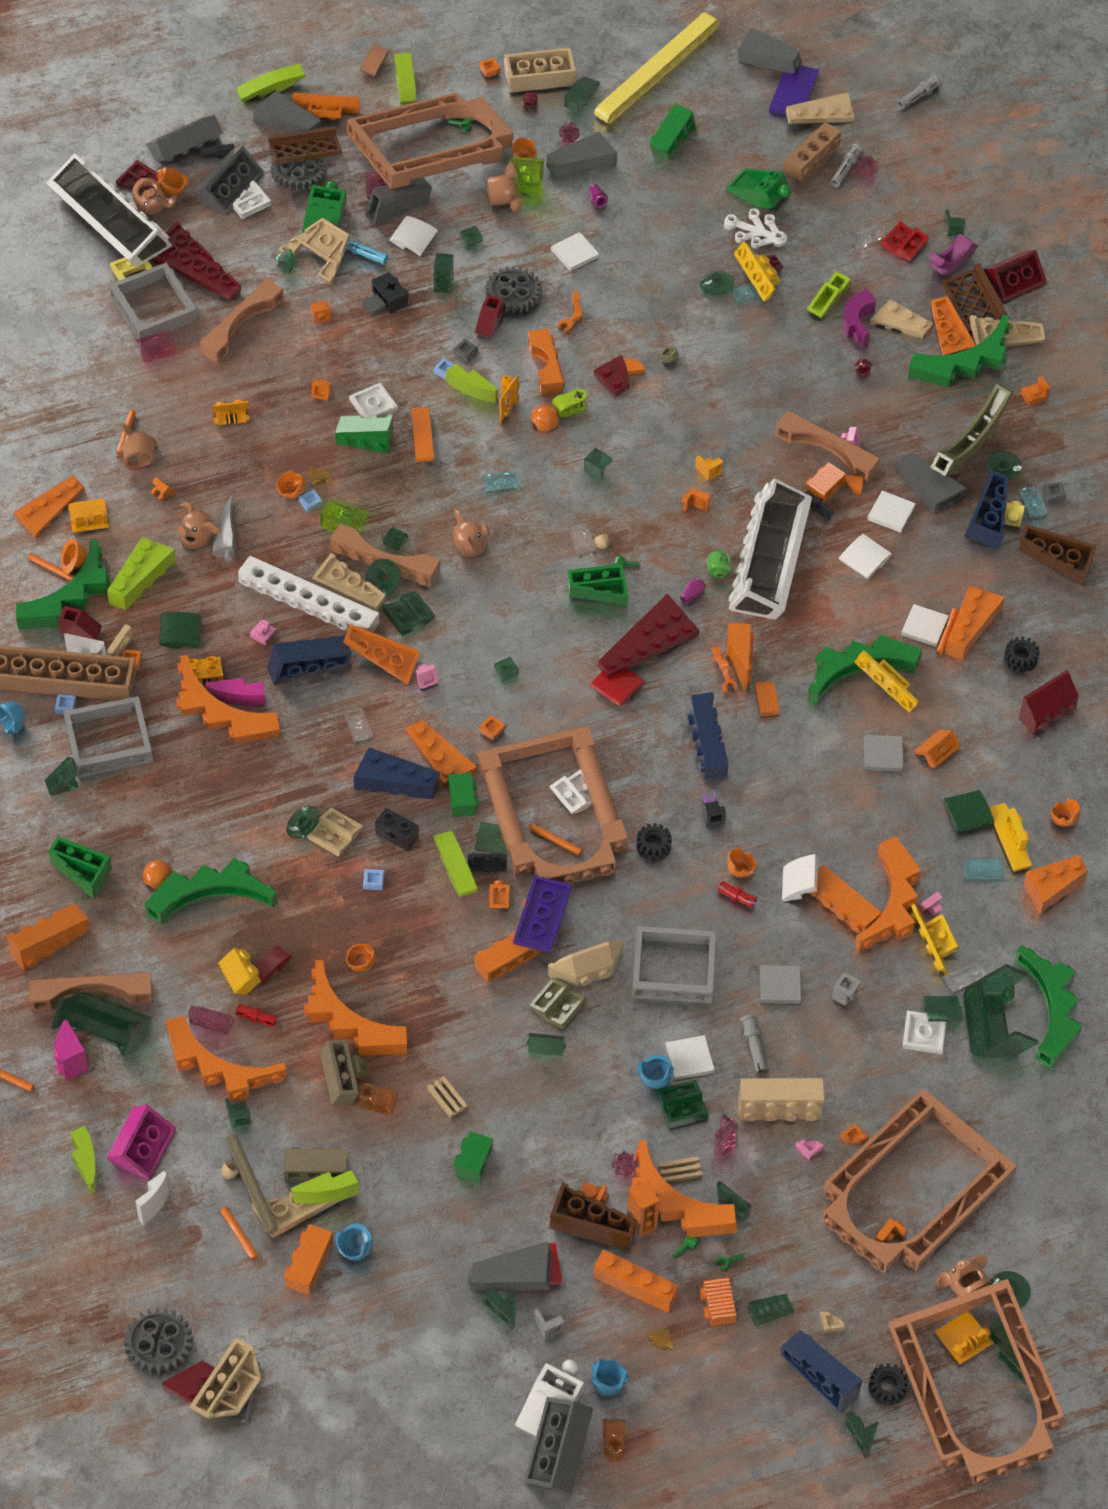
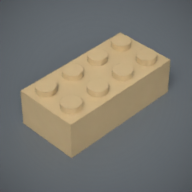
M570 47L504 55V70L510 93L575 86L576 69Z
M746 1078L740 1080L738 1095L739 1120L751 1122L755 1120L815 1121L821 1119L824 1104L823 1078Z

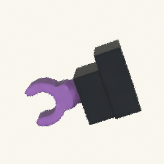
M713 791V798H708L706 793L703 794V814L706 826L725 823L726 810L724 806L720 807L719 802L716 801L717 794L715 791Z

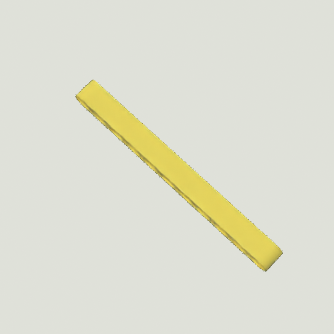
M706 12L702 13L603 100L595 109L594 115L607 124H611L714 33L719 26V20Z

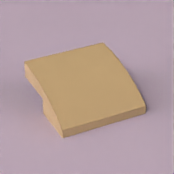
M330 808L320 817L319 823L308 832L307 839L339 857L362 830L363 825Z

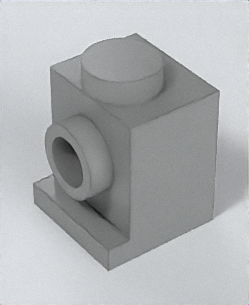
M843 972L834 985L832 999L846 1006L850 1000L853 1001L858 993L857 988L860 986L861 981Z

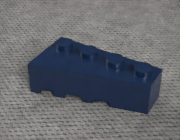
M370 747L353 776L354 790H361V788L370 789V792L377 793L378 791H386L392 795L401 793L407 794L408 797L433 800L440 786L439 771Z

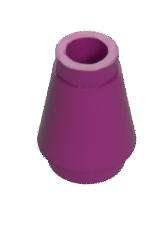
M592 184L589 187L592 204L598 208L604 207L608 202L607 194L597 184Z
M698 577L691 579L680 596L681 601L689 604L703 594L706 588L705 583Z

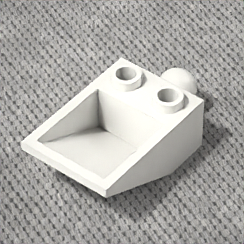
M571 1359L564 1361L561 1367L562 1371L547 1363L544 1365L515 1427L536 1437L547 1397L579 1401L584 1392V1382L572 1377L577 1374L579 1369L576 1361Z

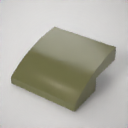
M552 978L530 1003L529 1007L551 1024L564 1030L587 1003L585 996L570 990L568 984Z

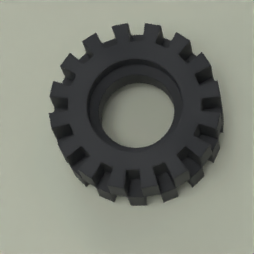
M1015 637V640L1011 639L1006 646L1004 661H1007V666L1011 665V670L1016 668V672H1019L1020 669L1022 673L1026 672V669L1031 671L1038 662L1039 646L1036 645L1035 641L1030 642V638L1024 640L1025 637H1021V640H1019L1018 637ZM1015 652H1025L1029 657H1018Z
M649 823L647 828L645 826L641 827V830L638 831L636 842L638 853L642 854L643 858L648 856L650 861L652 858L658 861V857L661 860L664 859V855L667 856L671 850V832H668L667 827L663 829L661 824L657 827V823H653V826ZM657 838L662 843L658 846H652L647 843V840Z
M887 1363L886 1367L881 1364L879 1369L876 1367L871 1373L868 1390L869 1393L872 1392L871 1397L873 1399L876 1397L877 1403L883 1401V1405L886 1406L887 1402H889L890 1406H893L894 1402L898 1404L901 1399H904L908 1388L907 1374H903L904 1370L902 1368L898 1370V1365L894 1364L893 1367H890V1363ZM884 1378H890L896 1382L897 1387L893 1391H887L881 1387L880 1382Z

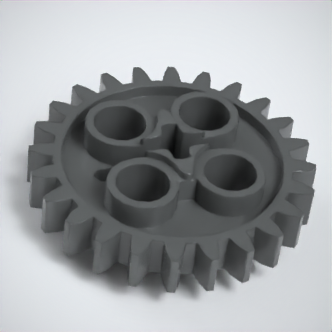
M316 158L277 165L272 161L271 176L274 178V182H278V186L283 185V189L289 187L290 191L293 188L299 191V188H302L305 191V188L308 187L311 190L312 185L318 186V183L322 184V179H325L326 163H324V159Z
M506 266L505 271L499 268V273L494 271L493 276H489V281H486L485 293L486 297L489 294L504 299L505 312L508 313L509 310H512V313L515 314L516 310L522 313V309L528 311V306L534 308V303H539L542 286L541 281H538V276L534 277V272L528 273V269L522 271L521 266L518 270L515 269V266L512 269Z
M156 1307L155 1313L148 1309V1315L146 1316L140 1312V1319L133 1318L134 1325L128 1324L129 1332H124L126 1340H123V1344L126 1347L124 1350L125 1354L128 1355V1361H134L133 1365L135 1368L140 1366L141 1372L148 1368L149 1375L154 1370H157L158 1375H161L163 1369L169 1374L170 1367L177 1370V1363L184 1365L183 1357H190L187 1350L193 1349L191 1343L194 1342L191 1335L192 1329L188 1328V1321H183L182 1314L176 1317L175 1310L168 1314L167 1308L164 1309L163 1313L159 1311L158 1307ZM161 1325H164L163 1328H162V1330H161V1338H162V1339L159 1340V1335H160V1331H159V1330H160V1326H161ZM150 1327L155 1328V1330L152 1332L146 1331V1329ZM170 1331L176 1332L172 1336L167 1335V1333ZM158 1342L157 1355L155 1358H153L154 1353L156 1351L155 1343ZM143 1347H150L148 1351H141ZM166 1350L171 1351V1353L168 1355L161 1354L163 1351Z

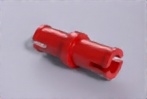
M721 881L719 885L726 888V890L718 887V893L732 898V901L735 903L740 902L751 909L754 908L755 904L748 900L756 903L757 897L744 892L740 887L736 888L725 881Z
M241 1003L236 1008V1016L249 1019L252 1023L256 1024L258 1022L274 1028L277 1016L263 1012L261 1008L257 1007L254 1009Z

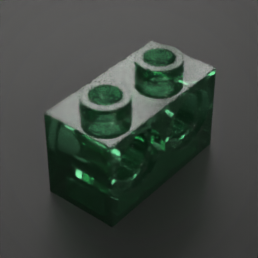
M436 253L434 292L451 294L454 280V255Z

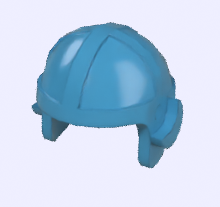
M15 701L0 703V723L4 730H6L5 733L7 735L17 734L22 729L21 726L25 721L24 708Z
M657 1054L650 1056L645 1061L641 1060V1063L639 1062L637 1074L640 1075L642 1082L647 1087L661 1089L667 1086L671 1079H674V1067L667 1057Z
M355 1223L347 1226L342 1232L338 1231L335 1236V1242L344 1257L357 1261L371 1254L370 1249L373 1245V1237L366 1226Z
M599 1359L593 1363L591 1371H593L591 1377L592 1386L602 1396L618 1394L623 1384L627 1385L630 1377L627 1375L628 1370L616 1360Z

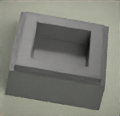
M378 294L362 301V305L371 316L386 310V304Z
M465 338L453 348V353L465 361H468L478 352V347Z
M1062 482L1044 484L1043 490L1048 502L1066 500V493Z

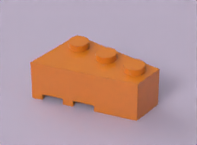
M1077 855L1027 871L1023 885L1039 915L1043 914L1051 905L1054 906L1058 903L1059 899L1069 895L1084 884L1088 869L1081 856Z

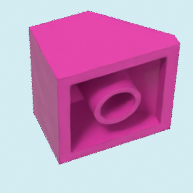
M65 1020L53 1045L55 1051L53 1058L56 1063L57 1073L59 1076L63 1074L65 1080L68 1081L88 1071L84 1048L68 1021Z

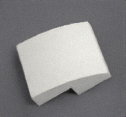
M406 216L390 238V241L403 250L407 247L421 256L438 230L419 219Z
M862 534L842 553L839 560L869 580L878 568L881 569L892 553Z
M581 769L570 777L566 778L564 776L549 786L572 815L592 806Z
M816 854L801 857L784 866L783 902L802 899V894L817 891L818 857Z
M165 1171L147 1183L149 1191L135 1201L138 1219L143 1225L148 1223L160 1211L169 1196L168 1179Z

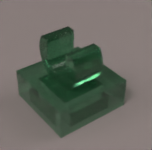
M285 249L282 254L278 253L274 260H278L277 266L282 269L284 274H290L297 263L291 249Z
M392 526L383 538V544L399 551L408 540V534Z

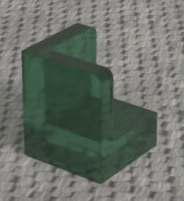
M945 210L943 222L946 235H964L965 218H951L949 210Z
M595 448L584 459V470L602 480L604 469L612 462V457Z
M226 1098L225 1105L231 1129L250 1125L251 1116L246 1102L231 1105L229 1098Z

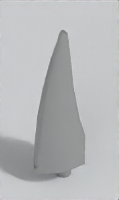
M232 496L229 498L220 517L218 528L221 532L215 534L212 551L213 556L224 558L226 562H231L232 558H236L237 549L233 527Z

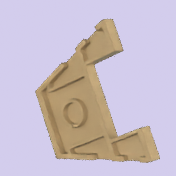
M321 218L305 229L303 234L298 237L295 236L290 240V243L285 246L282 245L278 250L281 254L292 260L298 251L305 247L326 260L327 263L320 270L318 276L327 283L332 284L350 236L324 218Z

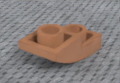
M373 44L360 67V71L375 78L389 50Z

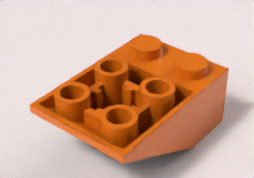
M728 623L725 659L743 692H746L747 685H751L754 632H751V624Z

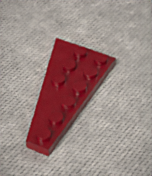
M176 221L166 232L170 237L168 241L172 246L151 260L159 264L167 263L176 273L232 301L241 291V285L229 273H226L222 266L213 260V256ZM159 239L146 252V255H150L165 246L166 243Z
M667 593L598 661L597 666L607 678H610L698 636L700 630Z

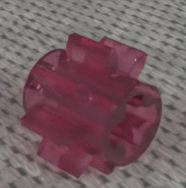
M564 123L559 129V137L563 138L562 142L574 143L580 136V129L576 128L575 123Z
M865 156L862 158V161L858 160L857 172L863 177H872L873 173H877V161H874L872 157Z
M625 1151L619 1155L615 1154V1161H612L611 1165L612 1168H616L615 1175L619 1174L624 1178L629 1174L634 1175V1168L637 1167L638 1163L633 1161L634 1154L630 1155Z

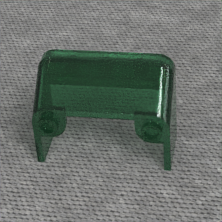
M1005 964L966 987L963 997L970 1048L973 1055L980 1058L1014 1057L1039 1044L1037 1039L1018 1031L1008 1035L1004 1005L1012 1001L1015 994L1014 985L1029 977L1028 973Z
M79 991L60 997L51 1028H60L63 1021L67 1020L74 1033L83 1030L117 1043L116 1047L119 1048L121 1055L126 1056L136 1052L150 1027L152 1017L92 993Z

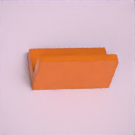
M938 730L915 749L914 752L916 755H924L930 767L936 768L961 745L953 730Z

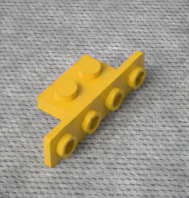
M743 242L734 255L763 301H767L776 291L774 285H777L781 280L777 275V271L769 263L770 260L765 255L754 254L747 242Z
M862 651L855 663L910 713L919 703L907 690L911 684L884 659L878 664L867 652Z
M1006 803L989 806L994 818L995 829L1013 871L1031 868L1032 863L1026 852L1029 834L1022 826L1021 815L1017 814L1015 808L1008 809Z
M915 904L911 905L914 911L911 915L914 921L920 924L919 932L923 939H927L928 945L926 947L931 956L934 955L936 959L934 961L935 967L939 972L942 971L946 976L949 975L950 972L943 958L959 950L960 947L945 916L941 914L926 923L921 910Z

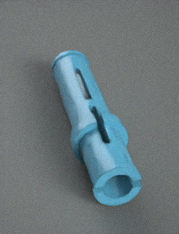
M349 240L346 250L351 251L354 255H361L383 265H386L389 259L388 254L361 245L358 241L353 242Z

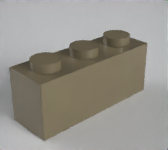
M328 1040L320 1051L331 1105L351 1106L359 1092L347 1040Z
M298 1147L285 1149L284 1179L285 1181H309L327 1172H330L332 1178L347 1172V1149H321L318 1147L311 1149H301Z

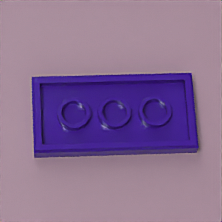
M801 65L794 74L783 72L770 104L769 112L787 116V106L808 102L819 70Z
M534 875L513 944L552 953L573 885Z

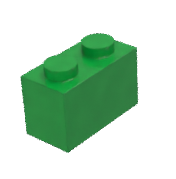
M471 773L449 774L448 786L452 817L476 815L475 808L479 807L478 796H474V791H477L476 780H472Z
M470 1131L468 1137H464L460 1146L462 1151L460 1155H456L453 1167H456V1176L479 1183L493 1150V1138Z

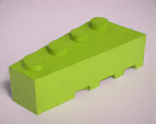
M141 537L107 590L109 604L127 610L142 595L146 588L149 589L159 576L162 577L166 573V569L169 566H173L176 563L175 549Z

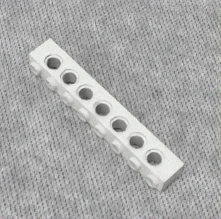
M252 556L247 558L238 571L239 582L242 585L251 587L261 594H267L277 601L285 602L291 607L305 611L311 616L314 615L324 622L332 623L342 630L348 631L349 625L352 624L374 632L379 625L378 612Z

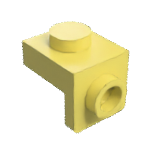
M1007 502L1005 525L1020 528L1025 506L1021 505V502Z

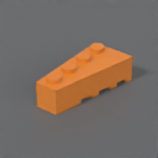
M969 586L948 637L944 655L963 660L978 638H981L986 628L992 624L994 618L1003 610L1005 597Z
M73 903L54 912L49 919L43 917L32 927L28 925L20 929L21 932L15 935L13 932L7 934L10 955L25 972L29 968L35 967L38 962L46 957L52 956L61 947L69 945L78 936H83L90 929L86 915Z

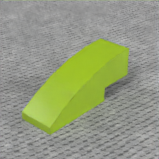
M411 53L394 54L400 104L417 102Z
M835 271L831 279L821 287L808 306L807 311L823 318L851 287V279Z
M456 363L446 370V383L458 391L484 401L495 403L498 401V389L474 369L468 373Z
M84 1125L70 1132L72 1144L76 1149L72 1152L75 1166L91 1194L96 1192L97 1165L93 1144Z
M350 1170L332 1178L330 1172H327L292 1187L291 1192L294 1203L321 1204L353 1197L360 1194V1189L353 1171Z

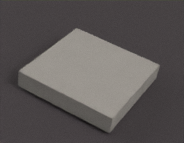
M864 735V770L902 772L903 736Z
M760 965V1003L801 1004L800 966Z

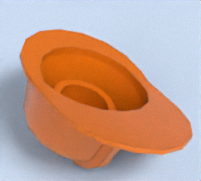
M75 539L68 540L61 553L63 574L66 576L73 569H81L87 557L86 549L79 545Z

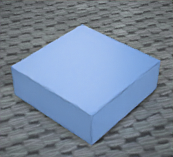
M443 358L433 368V373L446 379V370L452 367L454 363Z
M314 489L298 497V501L307 513L323 506L322 499Z
M58 694L54 709L55 713L64 714L63 711L75 708L77 696Z
M365 869L363 889L383 890L384 870Z

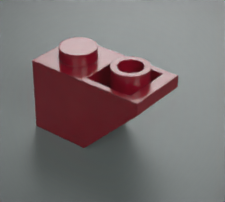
M487 295L481 306L475 333L492 338L504 314V299Z
M64 606L58 620L60 634L62 635L67 633L97 640L102 629L100 623L83 610Z

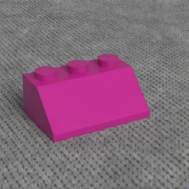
M148 1104L133 1107L107 1159L119 1169L148 1180L157 1167L176 1127Z

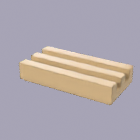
M126 624L123 626L106 651L108 656H121L122 650L127 647L133 638L131 626Z
M445 1076L441 1077L440 1081L436 1080L433 1085L427 1086V1090L450 1119L467 1109V1104ZM442 1085H444V1087H445V1088L448 1090V1092L452 1095V1097L455 1099V1101L459 1104L460 1108H459L458 1105L454 1102V1100L450 1097V1095L446 1092V1090L442 1087ZM438 1088L455 1111H451L435 1089Z
M699 1157L658 1163L659 1174L668 1184L703 1177ZM696 1170V1172H693V1173L681 1174V1173H684V1172H687V1171ZM675 1173H676V1174H681V1175H675V1176H669V1177H665V1176H664V1175L675 1174Z

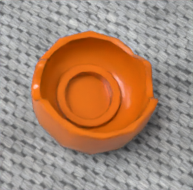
M518 138L514 141L511 153L515 161L520 164L533 162L537 156L535 143L528 138Z
M548 404L537 406L531 413L532 423L537 426L539 431L553 430L559 424L557 410Z
M292 470L283 473L276 483L278 492L288 499L299 497L304 492L306 486L304 478Z
M1069 798L1065 803L1058 801L1051 809V819L1058 826H1072L1079 821L1081 805Z
M742 848L732 849L728 854L727 868L732 875L747 878L756 871L757 861L752 857V853L746 854L742 851Z
M161 860L151 861L145 866L142 874L144 885H149L154 890L158 889L173 872L171 866Z
M357 944L348 950L346 962L350 969L355 972H367L374 966L376 954L369 944Z

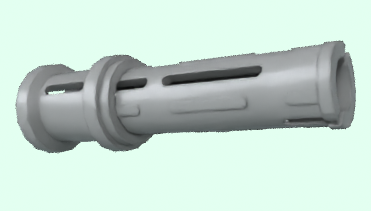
M932 74L928 80L920 82L918 88L898 100V107L904 110L922 96L931 94L932 90L942 86L941 79L936 74Z
M852 144L849 152L844 155L843 163L830 181L834 187L841 185L851 167L855 166L858 163V158L864 154V149L859 144Z
M754 1014L745 1015L740 1019V1024L743 1025L745 1032L744 1039L749 1043L756 1074L764 1075L769 1072V1068L767 1067L760 1041L762 1033L758 1030V1018Z

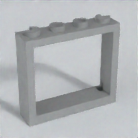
M167 263L109 284L112 300L140 343L198 321L197 312L199 310L196 303H192L188 291H184L181 280H177L174 269L170 268ZM166 278L186 309L142 325L123 294Z
M139 696L63 711L77 778L153 762L152 750ZM136 711L144 747L85 759L79 758L72 724Z
M648 925L637 926L632 998L712 1003L716 931L706 929L691 930L689 928H659ZM642 940L709 945L707 986L639 981Z

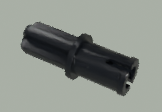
M216 144L213 147L201 148L202 159L215 156L219 158L221 155H227L232 149H235L234 144L219 146Z
M808 490L804 492L812 497L810 507H812L813 511L817 510L827 519L832 517L834 511L826 506L821 498H817Z

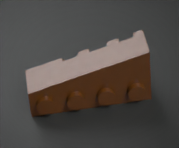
M1026 524L1018 550L1084 587L1097 545Z
M562 1182L550 1214L549 1229L630 1251L635 1237L637 1220L614 1208H607L603 1205V1202L597 1199L594 1201L586 1197L585 1193L579 1190L575 1191L569 1188L568 1184Z

